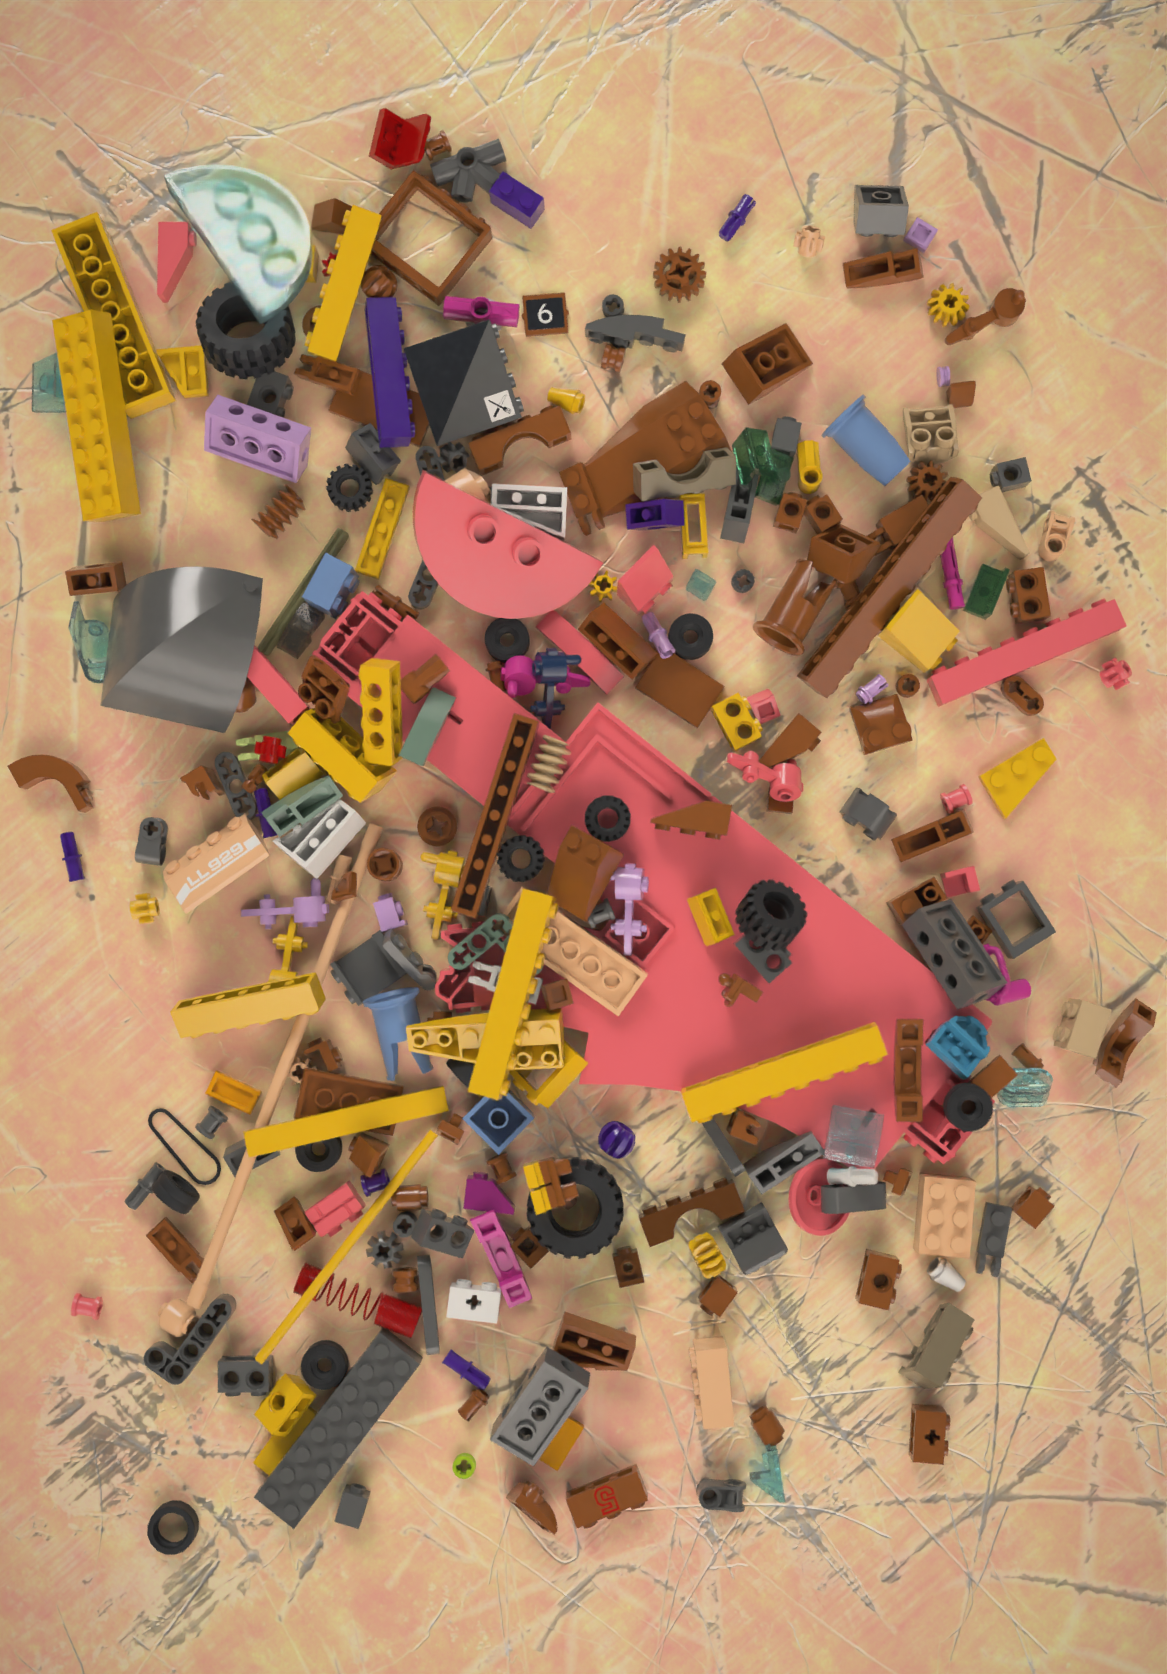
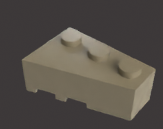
M950 1303L940 1304L923 1331L925 1336L919 1348L914 1346L911 1351L915 1356L908 1367L902 1366L898 1373L923 1389L945 1386L951 1377V1372L949 1371L953 1363H956L962 1355L961 1346L964 1340H968L973 1332L972 1324L975 1319Z

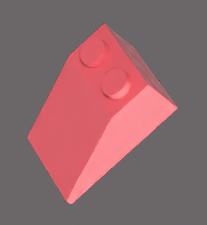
M655 545L618 580L617 596L637 615L642 611L646 614L655 605L653 600L659 594L664 596L673 586L671 584L673 574Z

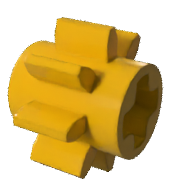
M607 570L604 575L599 576L597 573L595 582L591 581L589 583L590 587H594V590L590 592V596L597 595L600 603L603 598L607 597L612 601V592H617V587L613 586L617 581V577L610 578ZM607 582V587L609 588H606L605 591H600V586L598 585Z
M150 893L135 895L136 900L130 901L132 919H139L140 924L154 922L153 916H159L160 914L158 899L156 897L151 898Z

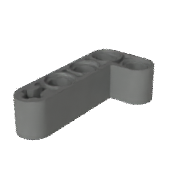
M230 1294L219 1295L206 1309L178 1350L164 1341L154 1343L144 1354L145 1365L172 1385L181 1384L194 1370L236 1309L235 1298ZM224 1303L226 1305L225 1310L219 1317L215 1314L220 1309L221 1304ZM203 1323L211 1324L213 1327L212 1334L204 1331ZM188 1345H196L198 1354L190 1353ZM154 1350H158L162 1353V1361L156 1360L154 1358ZM173 1366H181L184 1374L177 1375L174 1372Z

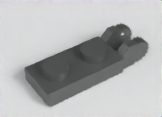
M392 929L384 933L382 947L414 981L422 986V989L431 991L435 988L437 972L433 970V967L423 964L422 957L407 946V942L402 935L396 934Z
M989 1202L985 1203L976 1252H978L975 1266L976 1273H983L986 1255L993 1256L990 1269L991 1276H999L1012 1207Z

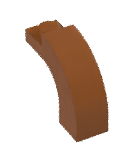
M31 755L7 766L19 788L29 789L44 780L56 779L65 787L79 812L86 813L94 808L91 804L93 798L87 788L82 787L91 781L79 767L67 760L50 755Z
M1135 998L1120 1014L1104 1037L1097 1057L1093 1061V1065L1096 1066L1095 1074L1103 1081L1110 1083L1116 1088L1122 1083L1126 1064L1131 1053L1141 1039L1154 1028L1156 1011Z

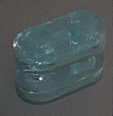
M1012 1068L1018 1075L997 1093L999 1102L1008 1107L1044 1106L1048 1101L1049 1091L1052 1087V1075L1040 1068Z

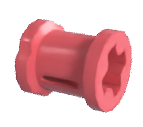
M965 784L959 785V789L950 793L940 794L942 804L948 814L953 813L954 809L965 804H973L971 794Z
M76 1293L71 1306V1316L85 1315L91 1316L93 1320H98L102 1311L103 1298L99 1296L96 1299L82 1297V1294Z

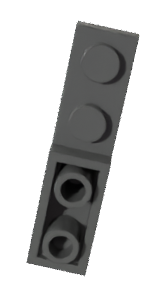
M645 315L611 316L587 323L585 327V337H588L590 341L594 343H611L618 349L621 347L633 349L634 341L638 340L640 344L645 346H653L654 344L662 346L668 352H682L686 334L663 329V318Z

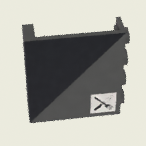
M490 319L403 348L437 446L522 418L520 412H523L524 408L520 397L515 398L512 388L516 387L512 372L507 374L504 364L508 363L504 348L499 349L496 339H499L500 335L496 324H491Z

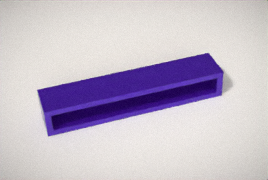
M396 297L366 298L364 311L379 448L409 447L411 438L415 437L414 422H410L409 414H412V400L407 399L406 392L410 390L409 376L404 374V368H407V357L405 353H402L401 345H404L405 337L404 330L399 329V322H402L401 307H397Z

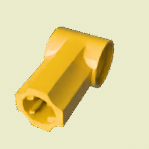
M805 440L797 444L798 487L805 494H813L818 490L823 477L820 469L819 442ZM812 476L815 478L816 482L812 484L805 481L804 477Z

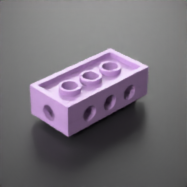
M217 395L205 412L204 451L294 483L298 482L308 466L311 427Z

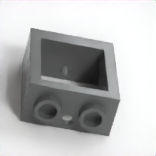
M1013 879L1001 886L1002 892L995 896L993 893L985 896L980 900L981 905L976 907L986 925L993 931V936L1008 959H1015L1056 933V930L1025 882H1015ZM1019 891L1041 926L1012 944L990 909Z

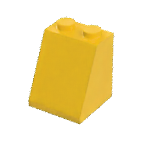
M917 589L885 626L878 637L925 673L929 668L934 670L943 659L939 656L945 649L949 652L958 641L955 636L960 631Z

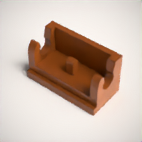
M203 765L180 778L183 783L187 784L193 795L197 797L201 795L206 800H210L206 791L210 793L214 791L219 796L226 793L214 771Z
M737 1108L732 1113L726 1130L729 1135L756 1145L758 1138L750 1131L752 1128L750 1124L755 1127H761V1125L752 1115Z

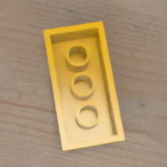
M315 708L305 711L289 730L288 734L293 738V742L309 753L311 759L329 773L332 780L340 783L347 790L348 795L352 799L357 800L359 803L380 792L395 775L397 770L393 766L365 762V756L362 751L364 738L342 717L340 722L333 724L330 721L331 719L320 718Z

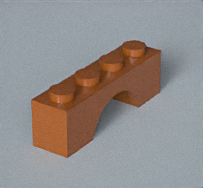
M545 407L538 415L533 417L531 415L523 416L517 420L518 423L511 426L507 424L501 425L494 430L495 432L489 435L479 434L473 437L468 445L480 476L503 468L507 449L520 439H536L548 448L571 440V431L561 407Z

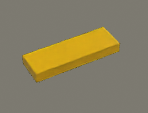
M309 1406L286 1437L273 1435L256 1457L253 1464L270 1475L317 1412Z

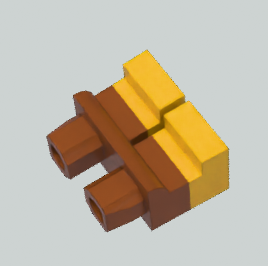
M554 1157L523 1165L536 1215L556 1207L565 1206L566 1201L579 1196L575 1181L563 1185L560 1181L559 1176L572 1172L569 1158L555 1160Z

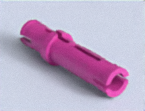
M952 537L947 543L945 551L940 554L945 581L943 582V588L947 592L949 610L965 607L961 587L963 580L960 579Z

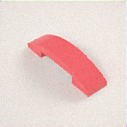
M550 611L537 624L536 628L552 644H555L563 651L565 655L581 656L582 661L577 666L606 695L624 678L594 645L556 611Z

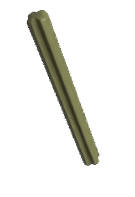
M338 528L258 645L259 651L267 656L271 654L306 602L302 596L325 552L336 557L349 538L347 532Z

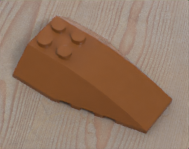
M684 381L644 405L584 465L600 504L602 517H607L626 511V504L645 502L641 501L634 492L633 463L657 459L666 472L682 474L697 465L703 451L725 447L731 451L725 434L701 395L687 381Z

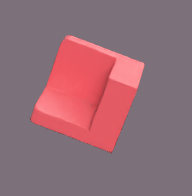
M974 866L940 874L946 897L980 890Z

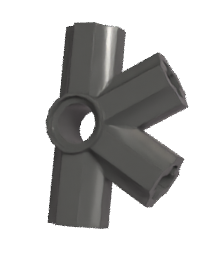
M496 139L475 148L463 147L456 155L432 163L430 166L438 187L453 181L452 199L468 203L473 201L475 184L489 194L490 189L500 176V173L493 169L492 166L505 162L506 157L500 140ZM466 160L474 161L469 166L463 165Z

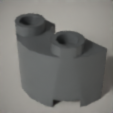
M855 788L839 811L844 815L842 818L844 821L854 827L858 823L865 828L863 833L874 841L877 838L881 840L897 816V813L889 810L887 804L872 794L867 795L861 788Z

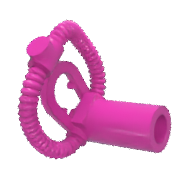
M989 944L983 945L989 956L993 954L996 956L999 970H1001L1000 972L1008 982L993 996L986 999V1001L999 1006L1030 997L1031 986L1026 979L1010 981V975L1007 972L1008 969H1006L1007 966L1002 951L995 946H989Z

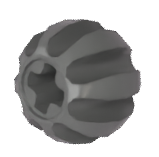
M385 1230L377 1232L379 1239L371 1236L367 1242L372 1247L366 1249L367 1258H375L371 1263L375 1267H378L379 1263H383L384 1269L392 1268L391 1260L397 1264L402 1258V1255L397 1251L404 1250L403 1243L395 1242V1239L398 1237L395 1233L392 1232L391 1236L388 1237ZM382 1246L390 1248L388 1253L386 1251L381 1253L380 1249Z

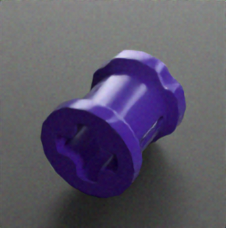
M386 1168L381 1169V1172L373 1174L371 1177L365 1174L360 1176L366 1197H370L373 1192L385 1189L390 1182Z

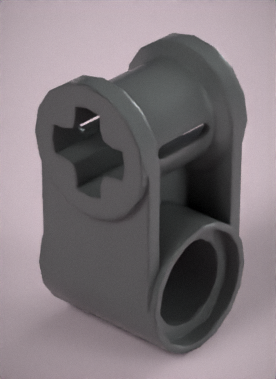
M148 817L141 822L135 850L136 863L163 865L168 825L163 819ZM150 826L158 827V831L150 830Z
M704 1479L697 1485V1496L703 1508L708 1510H726L729 1512L745 1511L743 1490L746 1489V1483L744 1481L736 1479ZM713 1490L715 1494L712 1498L706 1499L703 1497L704 1492Z

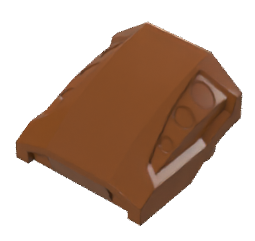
M315 655L310 656L301 675L302 684L298 688V695L303 702H312L315 705L316 713L320 718L331 719L330 721L333 724L341 721V713L349 693V686L326 662Z

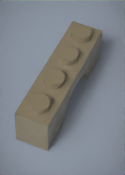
M727 447L703 451L697 465L682 474L666 472L657 459L633 463L634 492L641 501L645 502L664 497L676 498L686 493L699 494L708 489L720 490L727 488V486L736 485V456Z

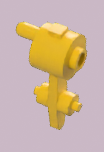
M449 850L448 854L440 852L439 855L423 852L420 856L423 862L436 864L433 882L442 884L438 904L430 902L428 906L424 905L423 912H427L426 917L435 919L431 938L437 940L440 935L442 921L451 923L452 918L457 919L458 913L451 911V907L446 906L450 886L458 888L465 867V857L458 856V852Z
M292 915L287 935L278 934L277 938H273L272 943L276 944V949L284 950L281 970L272 969L268 982L299 976L298 972L290 971L293 952L302 953L303 948L308 947V942H304V937L296 936L298 923H294V916Z

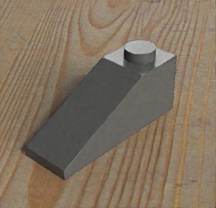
M736 464V485H731L720 539L745 543L760 469Z
M810 1131L763 1150L743 1163L759 1192L764 1194L826 1152Z

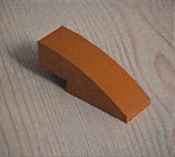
M918 248L895 254L889 251L843 263L846 288L884 286L924 278Z
M963 809L895 837L891 841L900 862H903L972 834L974 831Z

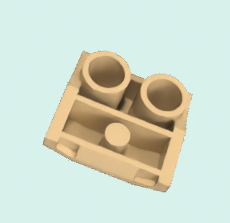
M948 404L947 407L903 408V422L910 461L916 464L922 461L926 465L929 461L933 460L934 464H939L958 456L957 425L953 404Z

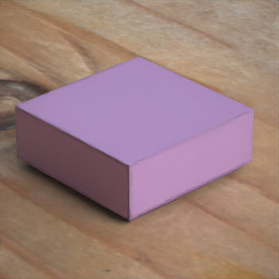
M917 217L903 241L924 253L938 229Z

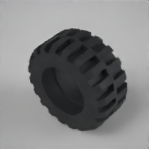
M238 280V283L235 284L229 282L224 284L223 288L213 290L212 296H207L202 302L203 306L199 307L197 312L198 318L196 319L197 334L206 359L217 371L225 372V375L233 378L235 375L239 376V379H248V377L252 376L254 379L261 378L262 374L267 373L269 375L275 371L274 368L277 366L280 368L286 362L285 358L291 356L292 348L296 342V332L290 308L283 295L279 291L274 290L273 287L265 283L262 286L259 281L251 280V283L246 282V280ZM256 321L265 324V327L259 333L248 338L227 336L233 327L243 322Z
M572 1157V1159H569L572 1172L559 1176L561 1184L575 1181L576 1184L584 1185L594 1192L599 1202V1213L595 1222L584 1230H567L555 1221L551 1209L536 1215L530 1192L527 1201V1220L530 1223V1230L533 1236L536 1235L538 1242L543 1247H548L550 1249L549 1252L555 1255L557 1253L562 1254L564 1258L571 1259V1256H578L579 1259H583L588 1254H593L594 1256L600 1253V1249L604 1246L607 1248L612 1243V1239L614 1236H617L620 1224L623 1221L624 1206L620 1187L614 1176L604 1166L598 1165L590 1159L582 1160L579 1157Z

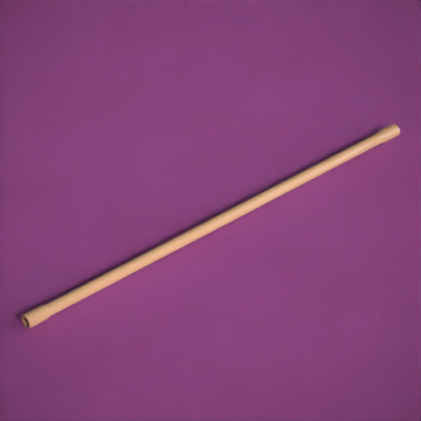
M371 823L368 824L361 843V849L352 870L357 873V892L367 868L368 857L376 848L383 830L382 827ZM355 897L340 901L314 969L321 986ZM300 1014L295 1019L254 1129L268 1126L310 1015ZM247 1149L245 1150L197 1279L194 1281L186 1304L191 1307L200 1309L209 1287L210 1278L257 1156L248 1158Z

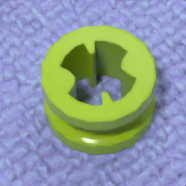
M469 1453L459 1454L453 1462V1473L460 1479L471 1477L476 1469L475 1458ZM462 1460H467V1464H471L467 1472H462V1467L458 1468Z

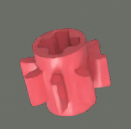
M1115 657L1102 664L1104 670L1100 671V678L1106 687L1114 686V689L1118 690L1130 683L1128 678L1132 676V671L1125 660L1118 662Z

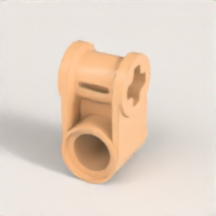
M1049 511L1038 553L1043 560L1054 561L1065 552L1074 527L1075 517L1070 516L1067 518L1055 514V511ZM1048 543L1054 544L1057 547V552L1050 551Z

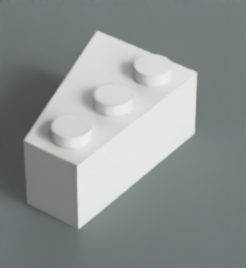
M492 484L491 505L562 541L565 539L567 487Z
M338 799L304 825H296L292 828V832L282 838L274 839L273 842L308 873L318 879L366 822L354 809L341 799Z

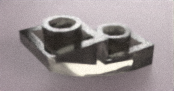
M303 602L284 630L277 648L298 659L312 642L311 636L325 619V614Z

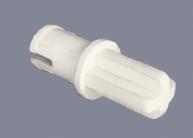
M850 1166L848 1169L830 1168L827 1172L829 1184H849L851 1187H855L857 1184L874 1185L878 1182L879 1177L875 1169H856L854 1166Z

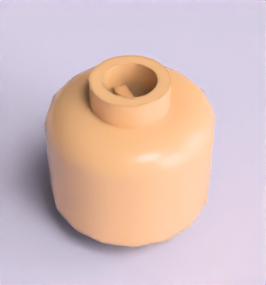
M177 1298L169 1303L165 1302L158 1311V1316H160L159 1326L176 1337H181L184 1334L188 1335L197 1323L198 1318L195 1308Z

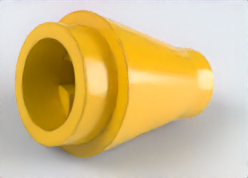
M551 387L548 392L547 401L560 406L571 414H580L585 404V394H582L580 390Z

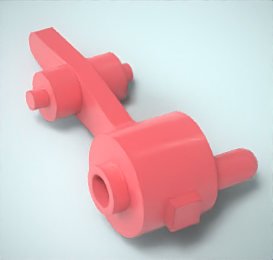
M748 751L743 756L735 753L727 755V762L743 771V779L748 783H753L758 778L768 781L770 783V796L773 799L788 802L796 800L801 796V792H803L801 769L797 766L794 759H789L787 763L775 765L770 769L759 763V755L754 751Z

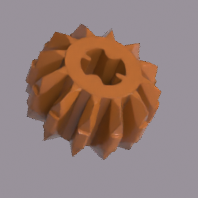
M933 460L929 461L927 466L921 461L918 464V468L912 467L910 470L912 476H908L906 482L912 484L907 488L908 492H916L913 499L923 495L926 502L928 499L932 501L947 482L944 479L948 477V472H940L943 467L942 464L934 468ZM924 479H926L927 481H932L931 486L929 483L924 484Z

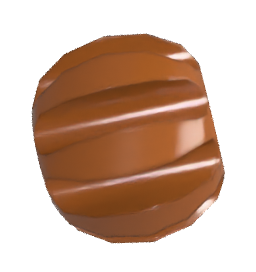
M372 265L364 271L361 289L368 298L393 297L397 291V279L387 267Z

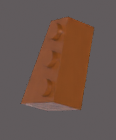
M564 1311L552 1350L582 1368L628 1371L636 1348V1335Z

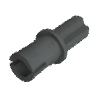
M155 1162L143 1179H138V1185L125 1199V1204L133 1210L137 1209L150 1193H154L151 1187L166 1169L161 1164Z

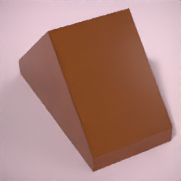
M336 198L314 204L311 230L344 234L346 226L342 225L346 210L351 211L352 206Z

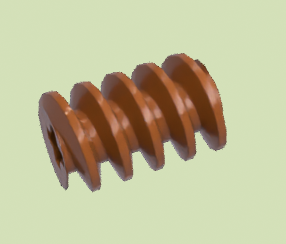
M285 484L288 493L282 490L278 491L281 500L274 497L271 499L274 507L267 504L264 506L267 514L260 511L257 513L260 521L251 519L268 537L278 539L279 537L275 530L278 529L284 532L285 528L282 523L285 522L291 525L292 522L289 516L292 515L298 518L299 515L296 509L306 510L303 500L287 484Z

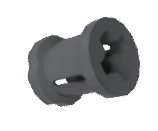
M607 898L604 899L603 903L596 905L589 916L588 921L591 928H595L596 924L605 920L616 919Z
M210 1106L208 1114L201 1123L196 1124L195 1128L202 1135L213 1140L215 1137L214 1133L223 1122H227L228 1117L216 1107Z
M411 1211L401 1212L393 1222L394 1232L403 1238L411 1236L418 1220L416 1215ZM403 1219H406L407 1223H411L407 1230H405L404 1225H400Z

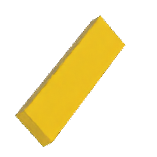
M385 478L355 568L356 573L379 580L410 489L409 485Z

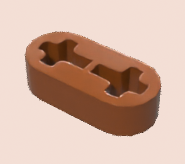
M1010 676L1002 682L1001 693L1023 714L1034 716L1042 711L1044 708L1043 698L1022 678ZM1008 682L1010 684L1016 682L1018 684L1016 689L1021 693V695H1019L1016 691L1010 693L1008 691V689L1010 688ZM1023 697L1029 701L1035 699L1036 709L1032 708L1029 710L1027 708L1028 702Z

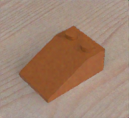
M787 323L735 349L725 359L722 366L747 404L750 405L809 368L813 362Z
M571 825L559 847L547 895L555 897V903L587 922L624 854Z

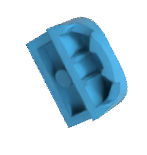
M955 1016L942 1023L925 1044L962 1080L970 1076L978 1063L987 1057L990 1046H987L986 1035L988 1032L979 1020L972 1016Z

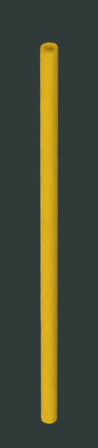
M429 1130L255 1356L254 1359L260 1364L265 1362L438 1135Z

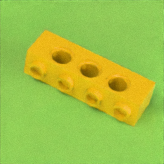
M371 658L362 664L359 670V679L362 686L360 704L363 709L361 728L364 733L362 751L366 763L393 766L403 758L399 756L403 747L400 661Z

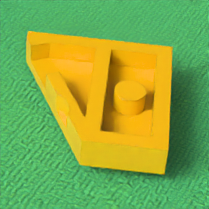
M201 345L156 349L157 355L184 398L209 396L206 356Z

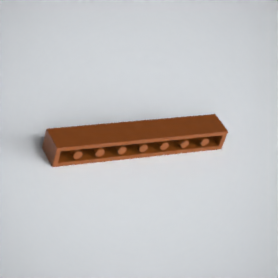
M515 713L513 715L451 907L453 912L475 919L478 918L539 728V721Z

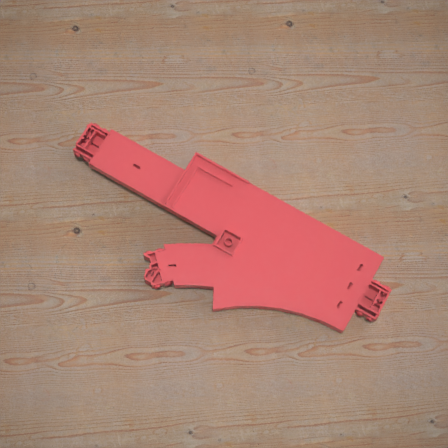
M362 591L350 600V605L321 639L320 647L317 651L314 650L312 655L326 662L344 679L347 685H351L347 696L362 707L360 704L362 686L359 679V670L361 665L369 659L377 658L400 661V678L402 679L411 671H416L437 654L450 672L430 689L432 690L434 687L456 697V700L427 760L484 806L514 713L537 721L539 720L409 615L400 622L402 616L391 607L388 611L380 606L383 602L372 592L367 595ZM401 690L402 737L404 742L429 693L413 704ZM600 703L593 707L565 742L569 744L566 745V748L571 754L562 755L567 761V764L558 765L563 770V774H554L559 780V783L550 784L556 790L555 793H550L528 784L532 783V781L527 777V774L536 773L531 764H540L535 755L544 754L539 749V745H548L543 739V735L565 742L539 721V728L507 825L519 835L534 838L533 840L538 841L541 849L543 848L544 850L543 854L555 863L559 847L571 825L591 835L585 825V811L588 805L594 799L601 796H615L627 805L631 815L630 826L621 838L615 841L601 842L624 854L617 867H625L626 863L636 864V868H644L645 877H649L648 892H644L643 900H634L633 920H642L643 925H647V931L642 932V936H633L632 956L624 955V935H615V930H611V923L615 924L616 919H625V899L615 898V880L608 882L599 900L603 902L604 899H608L616 919H610L601 930L582 926L643 969L648 975L619 1016L568 981L574 1003L560 1007L562 1008L563 1026L589 1033L584 1060L588 1062V1065L581 1071L579 1084L638 1085L681 1092L682 1088L875 1022L888 1054L883 1056L881 1062L871 1065L866 1062L858 1065L859 1068L849 1073L840 1071L834 1073V1077L829 1080L820 1082L817 1079L809 1082L810 1085L806 1088L795 1090V1087L785 1090V1094L780 1097L771 1098L767 1096L761 1098L759 1104L750 1107L744 1104L737 1108L777 1123L798 1136L811 1131L822 1148L848 1168L854 1166L856 1169H875L903 1133H905L903 1138L913 1147L919 1144L924 1148L923 1155L933 1163L939 1160L942 1164H945L952 1157L954 1158L957 1150L973 1131H963L951 1124L946 1118L941 1105L944 1103L947 1092L952 1087L960 1083H967L972 1076L970 1075L967 1079L962 1080L925 1044L942 1023L955 1016H972L979 1020L986 1030L991 1026L992 1020L973 1004L957 1010L931 970L732 810L727 836L721 835L720 840L706 838V832L696 831L695 836L680 833L681 828L671 826L670 831L654 829L655 824L650 823L652 818L704 801L722 802L716 797L711 796L708 790ZM607 808L598 814V823L601 827L610 829L617 824L618 816L614 810ZM769 879L774 880L776 883L779 881L783 882L784 886L793 888V892L801 896L800 901L805 903L806 908L804 910L807 911L806 924L786 947L792 954L789 957L792 964L770 983L762 977L733 944L744 934L739 931L740 925L736 924L735 920L737 917L735 912L739 903L755 883L758 884L761 880L767 882ZM716 888L735 935L716 944L705 946L687 899ZM485 921L472 922V927L462 928V924L447 925V930L441 931V938L455 947ZM476 934L473 937L472 941L475 947L483 948L486 946V938L483 935ZM502 936L500 938L504 941L507 937ZM749 940V944H750V947H751V948H753V949H758V948L761 947V946H759V947L754 946V945H753L754 942H752L751 940ZM496 942L474 961L502 967L505 952ZM469 947L460 954L456 951L454 960L465 963L464 957L472 951ZM777 954L769 955L766 960L767 966L769 968L777 967L780 963L779 956ZM473 962L466 968L459 970L449 966V968L440 971L439 980L435 984V993L439 998L448 1003L449 1010L456 1009V1013L471 1012V1007L481 1006L482 1011L490 1010L495 992L487 990L486 987L470 983L468 979L469 976H477L489 981L492 972L476 969L473 967ZM545 964L541 972L535 976L543 979L542 985L565 979ZM735 973L763 991V994L756 1003L740 993L735 1003L731 1007H727L724 1005L725 999L721 995L726 986H722L719 983V976L721 974H728L732 978ZM541 988L536 1004L528 1002V1004H531V1010L547 1009ZM896 1019H923V1045H921L922 1122H896L894 1102Z

